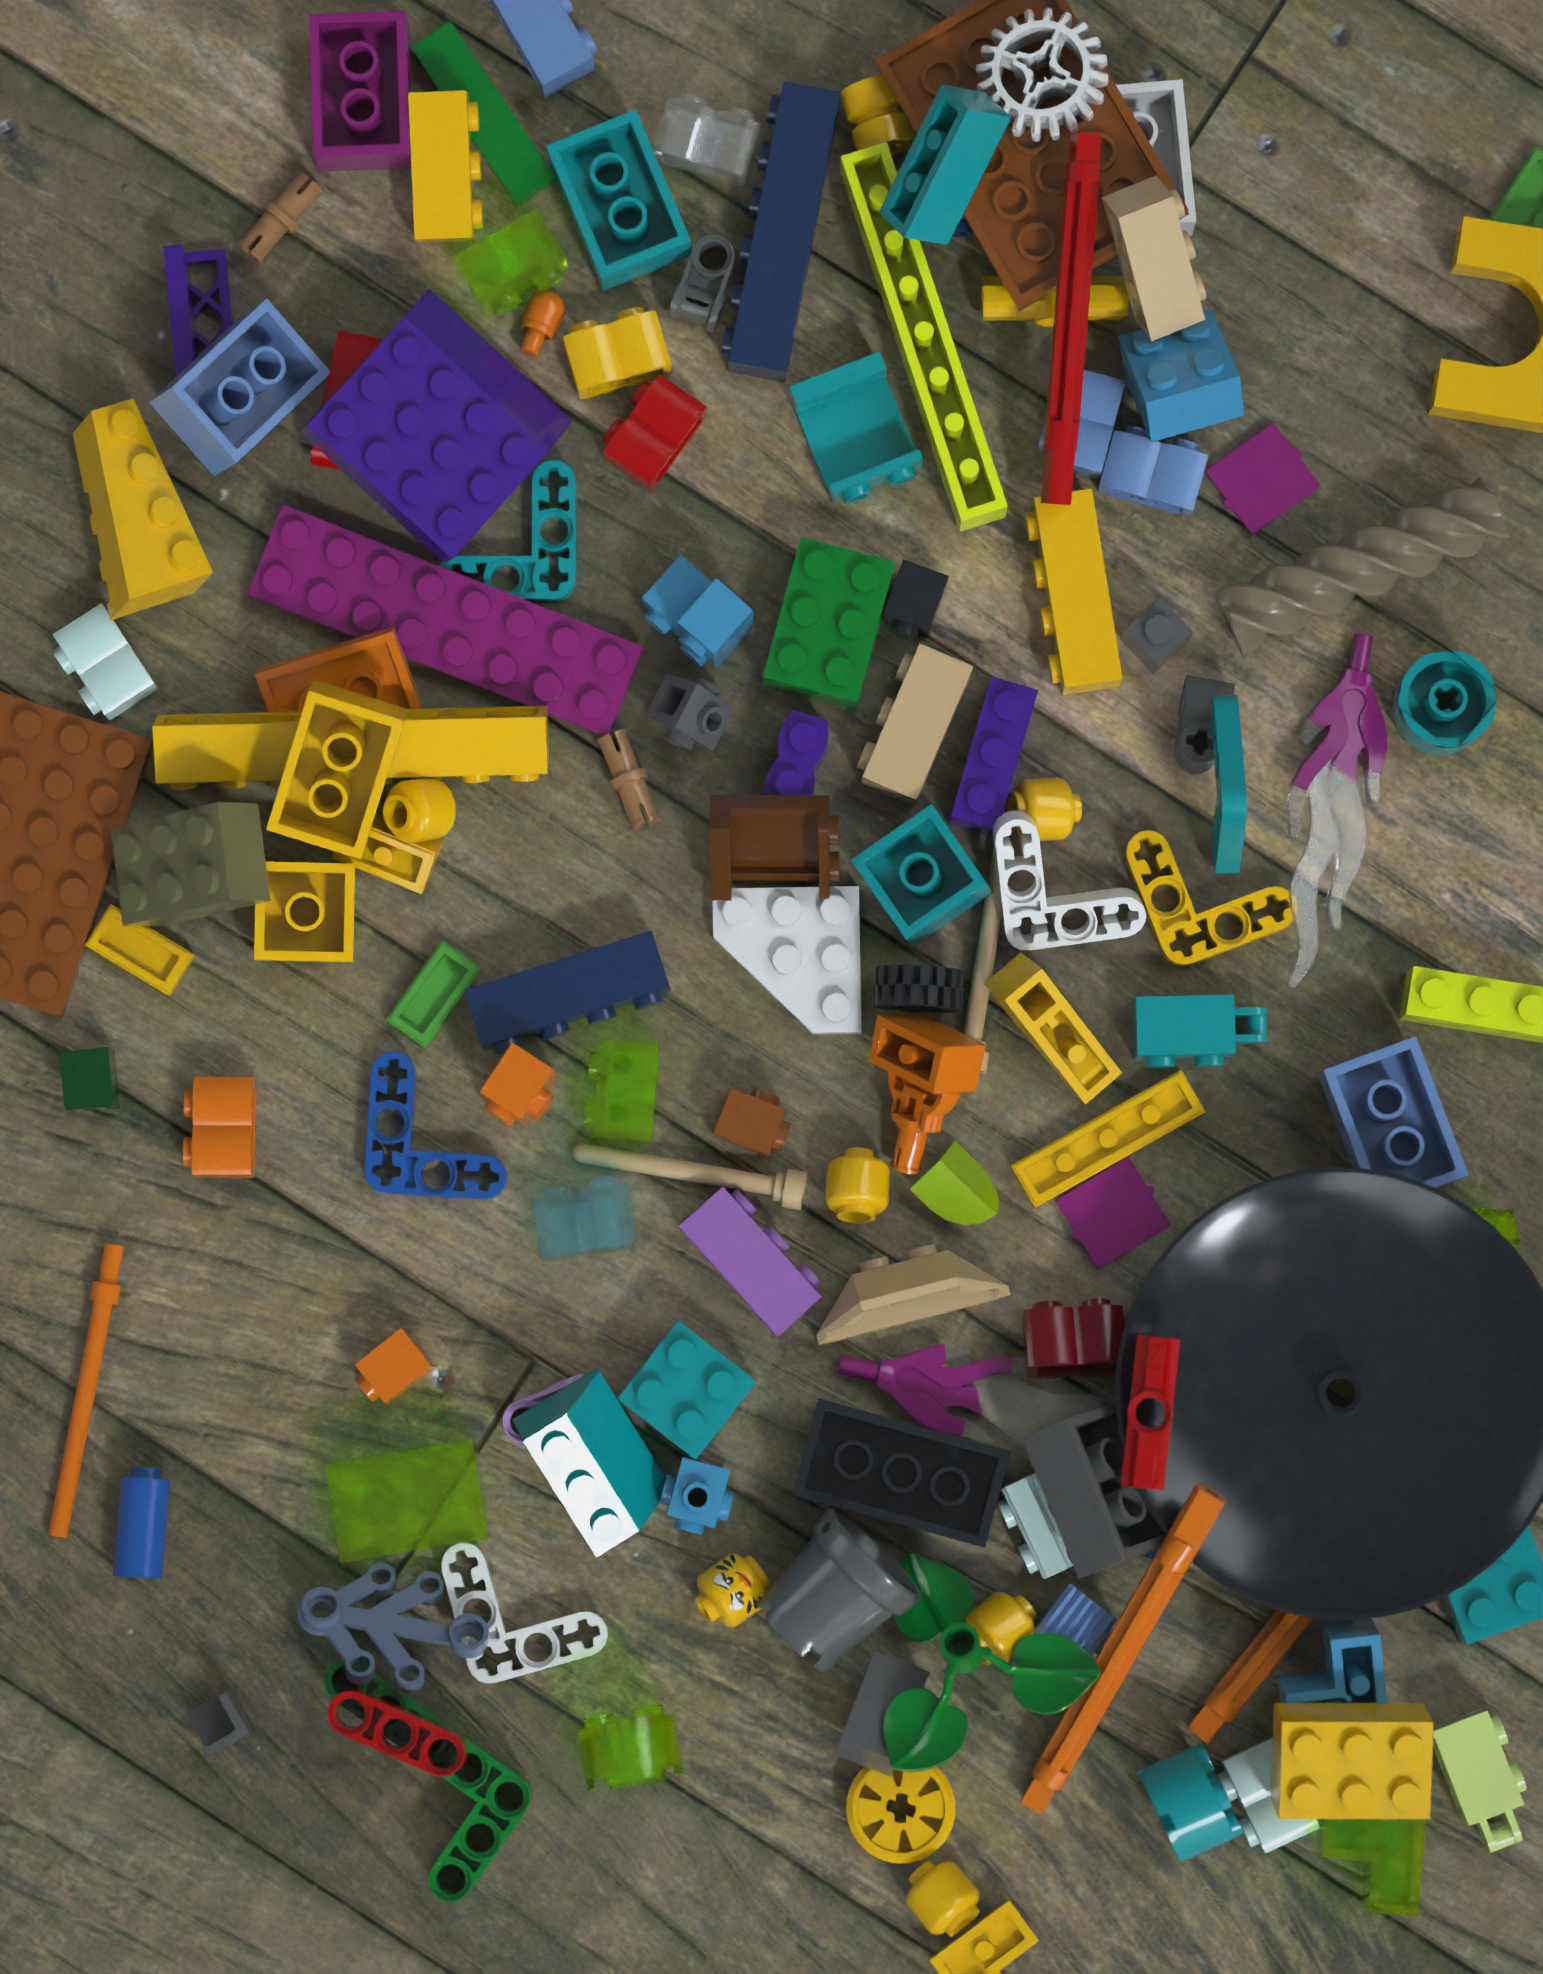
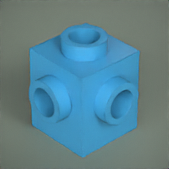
M682 1457L677 1477L667 1474L660 1503L669 1505L666 1515L676 1518L674 1528L702 1535L705 1526L715 1528L717 1519L727 1521L734 1492L725 1490L731 1470ZM699 1488L705 1492L706 1502L703 1506L693 1507L690 1505L688 1493L691 1489Z

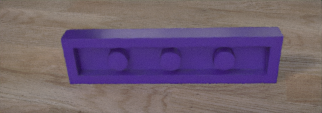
M183 245L163 246L176 377L199 356L197 340L205 346L204 351L233 324L227 253L225 249L186 253ZM217 263L218 280L204 294L191 284L189 266ZM218 292L220 293L221 307L212 300ZM192 293L200 299L194 309ZM207 305L222 316L223 322L222 328L211 341H208L195 330V320Z

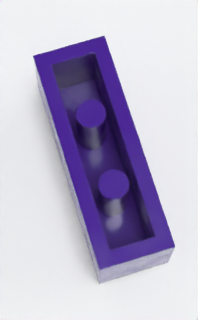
M991 677L949 825L993 837V826L1004 811L1037 697V689Z

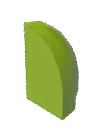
M956 1141L940 1154L939 1160L924 1175L922 1174L910 1188L930 1210L946 1221L962 1225L984 1223L997 1215L1000 1205L997 1190L989 1175Z

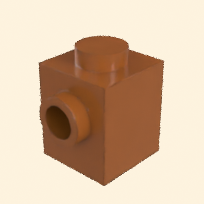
M731 1088L713 1136L769 1158L772 1148L779 1151L782 1150L791 1123L783 1120L786 1109L778 1106L780 1097L757 1088H753L750 1095Z

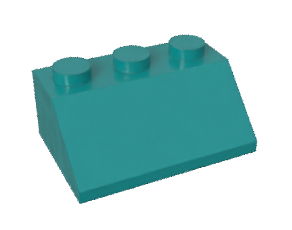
M598 1367L513 1419L526 1447L596 1557L638 1532L659 1504L666 1477Z

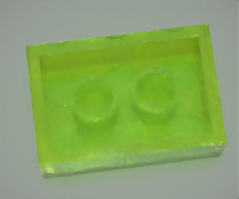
M474 1439L325 1464L341 1563L492 1537L477 1444Z

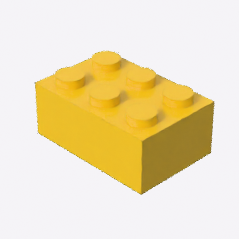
M313 680L306 697L266 830L361 859L408 709Z
M1274 1703L1271 1801L1278 1818L1430 1819L1434 1722L1424 1703Z

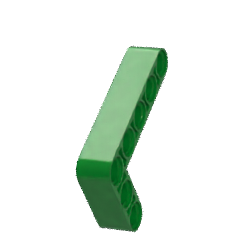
M343 1659L333 1662L327 1668L324 1675V1687L326 1693L332 1699L341 1693L335 1684V1675L342 1666H345ZM357 1662L352 1665L358 1672H364L369 1668L363 1662ZM375 1670L373 1679L366 1684L360 1685L359 1690L366 1691L379 1698L383 1695L396 1697L402 1708L455 1730L466 1741L468 1753L477 1755L482 1761L483 1771L478 1779H463L457 1771L450 1776L442 1777L477 1802L429 1873L428 1884L436 1898L444 1902H457L469 1894L526 1813L533 1800V1788L530 1781L523 1774L412 1695L398 1690L395 1683ZM348 1698L341 1703L342 1707L362 1721L364 1720L365 1708L357 1699ZM398 1719L396 1722L386 1724L385 1737L399 1747L408 1744L412 1733L407 1722L403 1719ZM442 1739L440 1747L431 1752L433 1761L444 1767L454 1764L458 1755L456 1746L448 1739ZM514 1782L521 1787L524 1799L518 1808L507 1809L498 1803L496 1791L500 1784ZM484 1823L493 1830L495 1841L491 1848L478 1850L472 1847L468 1840V1830L472 1825ZM456 1865L464 1871L466 1883L461 1890L448 1891L440 1884L439 1872L443 1866Z

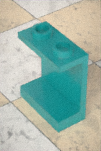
M880 351L789 386V398L832 503L841 499L844 500L845 504L860 501L872 494L871 487L887 481L891 487L903 484L917 476L915 470L922 468L923 456L920 449L915 450L886 379L887 368Z

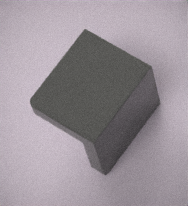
M232 1687L187 1712L189 1719L205 1746L202 1751L206 1758L256 1731Z

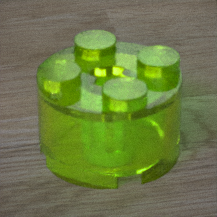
M663 1704L633 1709L634 1718L616 1721V1716L613 1713L584 1718L585 1728L578 1730L577 1736L587 1792L598 1791L597 1781L605 1780L606 1785L610 1786V1790L666 1780L664 1770L671 1768L674 1769L676 1777L685 1775L675 1714H666Z

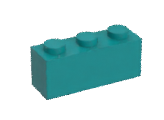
M941 84L879 213L904 238L948 245L1011 116L985 92Z

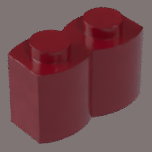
M1093 1298L1083 1301L1080 1307L1071 1308L1062 1307L1060 1302L1049 1300L1037 1302L1032 1305V1309L1024 1310L1022 1327L1027 1378L1052 1379L1074 1375H1116L1119 1347L1125 1328L1123 1305L1111 1304V1301L1105 1298Z

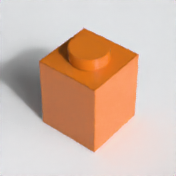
M404 1328L397 1330L354 1364L361 1372L355 1378V1381L372 1402L380 1397L385 1404H390L435 1368Z

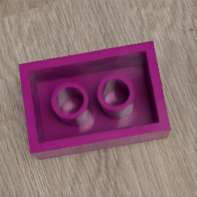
M406 11L309 14L313 158L318 172L411 168L408 93L412 92L410 26Z

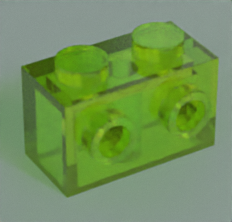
M537 208L453 256L458 273L485 317L493 312H496L499 316L513 310L522 302L520 298L522 295L536 287L539 291L551 288L563 279L564 275L562 272L568 269L565 254Z
M600 1038V1049L590 1050L588 1079L597 1080L595 1099L586 1098L584 1128H593L592 1137L594 1140L652 1145L660 1060L659 1043Z

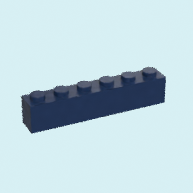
M784 81L781 96L772 95L767 124L775 125L772 142H762L758 162V170L766 171L763 188H753L748 216L755 217L756 223L753 235L744 234L739 263L747 264L744 282L735 280L730 309L737 310L738 314L735 329L729 327L725 329L721 356L729 357V372L786 383L840 108L841 92Z

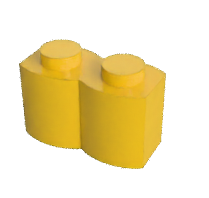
M643 307L630 308L616 315L617 320L614 322L598 325L597 320L584 321L572 326L570 334L563 336V346L579 400L604 395L626 386L642 384L645 380L650 382L655 380L659 374L663 377L672 374V363L656 310L645 312Z

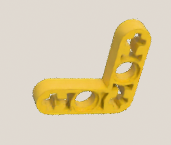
M1151 830L1140 831L1131 838L1126 846V864L1137 892L1141 897L1161 953L1166 961L1172 965L1179 967L1190 966L1280 932L1288 927L1296 916L1297 905L1293 895L1285 888L1277 886L1264 888L1196 914L1171 848L1164 836ZM1146 841L1149 847H1159L1160 853L1154 858L1157 870L1160 872L1165 867H1168L1171 875L1160 876L1147 885L1144 884L1142 877L1150 876L1151 871L1146 860L1137 861L1134 856L1140 850L1139 842ZM1167 885L1176 890L1179 896V903L1176 909L1170 912H1162L1154 907L1151 895L1158 886ZM1272 896L1276 903L1284 901L1287 909L1281 913V922H1275L1272 916H1266L1255 922L1260 930L1257 932L1251 931V920L1246 910L1242 907L1243 905L1251 904L1252 914L1262 910L1267 905V897ZM1231 913L1240 919L1242 932L1239 937L1234 940H1225L1218 936L1214 925L1215 920L1221 914ZM1205 921L1207 937L1215 948L1207 950L1206 941L1203 940L1195 943L1190 948L1191 955L1188 957H1184L1181 951L1173 952L1171 950L1170 944L1176 940L1175 932L1182 931L1185 937L1197 935L1202 930L1196 923Z

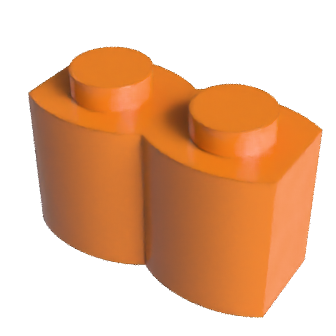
M194 1076L193 1088H185L184 1115L185 1117L193 1118L192 1137H184L183 1165L191 1166L192 1175L195 1178H255L257 1081L254 1077Z

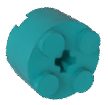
M1440 651L1422 656L1410 666L1394 691L1391 714L1398 731L1409 744L1428 754L1444 757L1468 748L1488 728L1495 715L1496 694L1492 675L1478 659L1465 652ZM1447 694L1453 701L1450 703V709L1447 708L1441 711L1436 707L1437 698L1440 699Z
M1202 1742L1138 1772L1179 1862L1196 1857L1244 1834L1225 1789L1214 1772L1213 1765Z

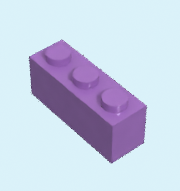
M722 1187L679 1225V1229L773 1334L779 1338L822 1299L821 1295L816 1291L822 1283L803 1262L795 1268L783 1254L789 1246L771 1226L762 1231L750 1216L757 1210L738 1189L729 1194Z

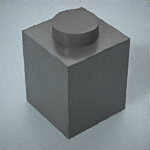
M1159 597L1124 629L1120 640L1154 674L1189 642L1193 631Z

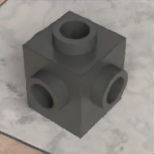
M666 674L645 717L667 731L665 740L689 752H691L694 745L713 751L719 738L724 733L734 707L718 697L721 692L718 687L703 679L695 677L692 682Z

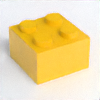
M266 861L270 901L255 904L253 959L353 962L355 864Z

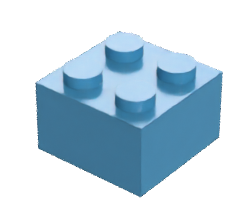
M1212 309L1203 311L1204 321L1152 342L1143 329L1118 336L1124 377L1151 442L1244 416L1240 374Z

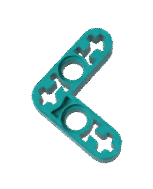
M550 460L539 465L533 474L532 556H455L446 563L441 562L439 566L453 571V568L460 567L463 574L468 577H479L476 567L486 566L483 576L484 584L494 587L492 577L496 570L506 566L512 567L519 573L520 580L518 586L507 593L532 603H555L570 597L575 590L577 581V485L572 469L562 461ZM550 472H559L561 480L568 481L567 486L559 488V505L569 504L568 511L558 508L540 511V504L550 506L548 487L540 486L541 481L549 480ZM550 519H560L568 526V535L559 544H549L541 537V527ZM541 551L553 555L569 551L568 559L559 557L560 574L568 576L567 582L559 584V591H550L548 583L540 582L541 576H547L550 573L549 557L539 559Z
M1212 695L1211 731L1217 789L1212 831V864L1214 874H1232L1240 872L1247 819V792L1239 703L1237 695Z

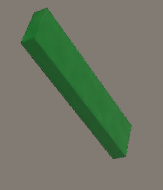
M451 21L410 47L411 52L438 91L467 90L469 102H478L479 131L471 132V141L480 151V154L516 207H519L557 182L556 176Z

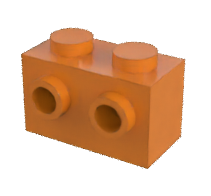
M512 1042L480 1090V1094L488 1101L484 1108L487 1110L486 1112L509 1127H512L516 1120L524 1126L528 1124L531 1118L539 1122L554 1100L550 1089L558 1076L553 1068Z

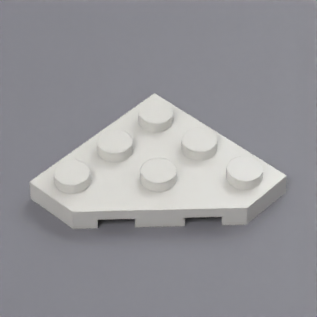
M859 886L830 887L829 899L819 898V887L732 888L731 901L713 900V939L739 962L762 987L791 1012L812 1035L862 1033Z

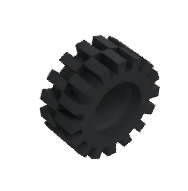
M913 964L876 966L873 1006L880 1009L900 1010L903 1012L962 1011L964 971L957 968H945L944 966L933 967L930 965L919 966Z

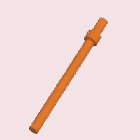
M105 1243L98 1280H92L89 1300L93 1301L48 1535L67 1538L112 1307L113 1305H118L122 1287L117 1285L124 1246Z

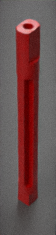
M1071 133L1069 160L1066 162L1043 445L1045 456L1041 503L1071 505L1075 451L1078 449L1101 167L1099 164L1101 134Z

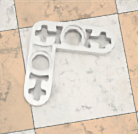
M1014 810L1004 813L997 819L993 826V841L1002 921L1007 939L1013 947L1030 951L1110 940L1135 935L1142 929L1146 921V912L1141 897L1129 888H1113L1046 898L1040 838L1034 820L1029 814ZM1015 826H1020L1022 833H1024L1021 836L1023 856L1014 857L1011 840L1007 837L1011 835V828ZM1018 870H1027L1035 876L1032 886L1022 892L1012 890L1007 885L1010 875ZM1127 904L1130 910L1127 914V920L1118 921L1115 914L1118 912V905ZM1095 906H1100L1103 925L1097 926L1098 920L1093 908ZM1073 908L1084 910L1088 914V920L1081 928L1069 930L1061 924V918L1068 910ZM1052 912L1051 918L1055 928L1054 932L1048 931L1046 913ZM1030 917L1034 925L1031 926V933L1024 935L1019 928L1021 926V918Z
M467 1542L457 1543L444 1553L441 1562L442 1573L454 1617L456 1618L463 1614L464 1606L469 1600L473 1598L485 1600L490 1605L492 1613L490 1621L487 1623L489 1629L487 1647L491 1646L495 1654L506 1652L510 1648L505 1641L515 1638L516 1655L523 1665V1668L513 1670V1659L497 1665L498 1674L490 1675L487 1668L479 1669L477 1666V1659L483 1657L484 1652L477 1657L466 1658L471 1674L478 1681L488 1684L508 1680L592 1656L606 1645L608 1627L602 1617L590 1611L578 1612L506 1632L487 1559L483 1551L476 1545ZM465 1550L467 1557H476L478 1560V1566L471 1569L473 1583L476 1584L483 1579L486 1591H470L458 1598L455 1587H466L461 1572L453 1573L450 1564L457 1561V1552ZM582 1619H587L589 1626L598 1625L600 1635L593 1638V1647L585 1648L582 1641H576L566 1644L571 1651L570 1655H560V1639L553 1629L554 1626L563 1624V1635L577 1631L579 1629L578 1621ZM533 1633H543L552 1642V1653L544 1661H533L524 1652L525 1640ZM471 1636L461 1638L462 1644L472 1645L477 1642Z

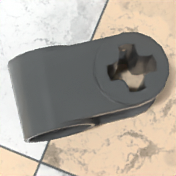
M708 234L696 241L683 277L680 278L674 292L668 318L676 320L678 317H682L705 325L706 331L715 333L725 307L728 289L736 267L733 245L727 238L719 234ZM713 249L720 250L727 256V261L718 270H708L700 263L704 253Z
M1186 675L1178 718L1180 720L1174 749L1177 764L1184 771L1191 774H1201L1209 771L1214 765L1211 731V696L1234 695L1235 684ZM1194 739L1203 741L1202 746L1205 751L1202 756L1194 754V746H1192Z

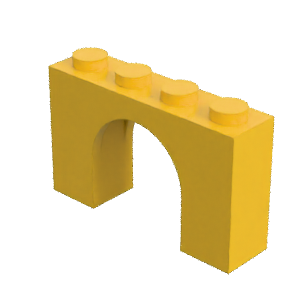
M1463 216L1457 227L1450 273L1500 281L1520 290L1529 299L1536 312L1538 338L1530 355L1509 366L1492 367L1440 359L1435 367L1428 415L1543 433V229Z

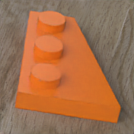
M394 626L258 668L254 674L268 712H302L313 680L406 709H424Z

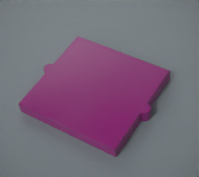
M1274 422L1204 472L1223 497V507L1225 509H1232L1251 536L1320 488V484L1300 459L1302 452L1291 447Z
M1129 1156L1055 1201L1073 1229L1072 1239L1080 1241L1097 1270L1171 1226L1153 1196L1155 1192L1154 1187L1146 1185Z

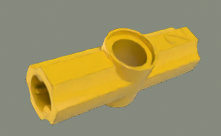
M998 276L982 277V321H1033L1038 326L1053 327L1056 291L1018 311ZM1091 276L1088 320H1127L1129 296L1124 277Z

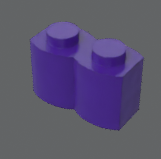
M795 710L788 715L779 733L778 759L768 772L764 795H814L815 772L821 766L828 747L829 731L826 719Z

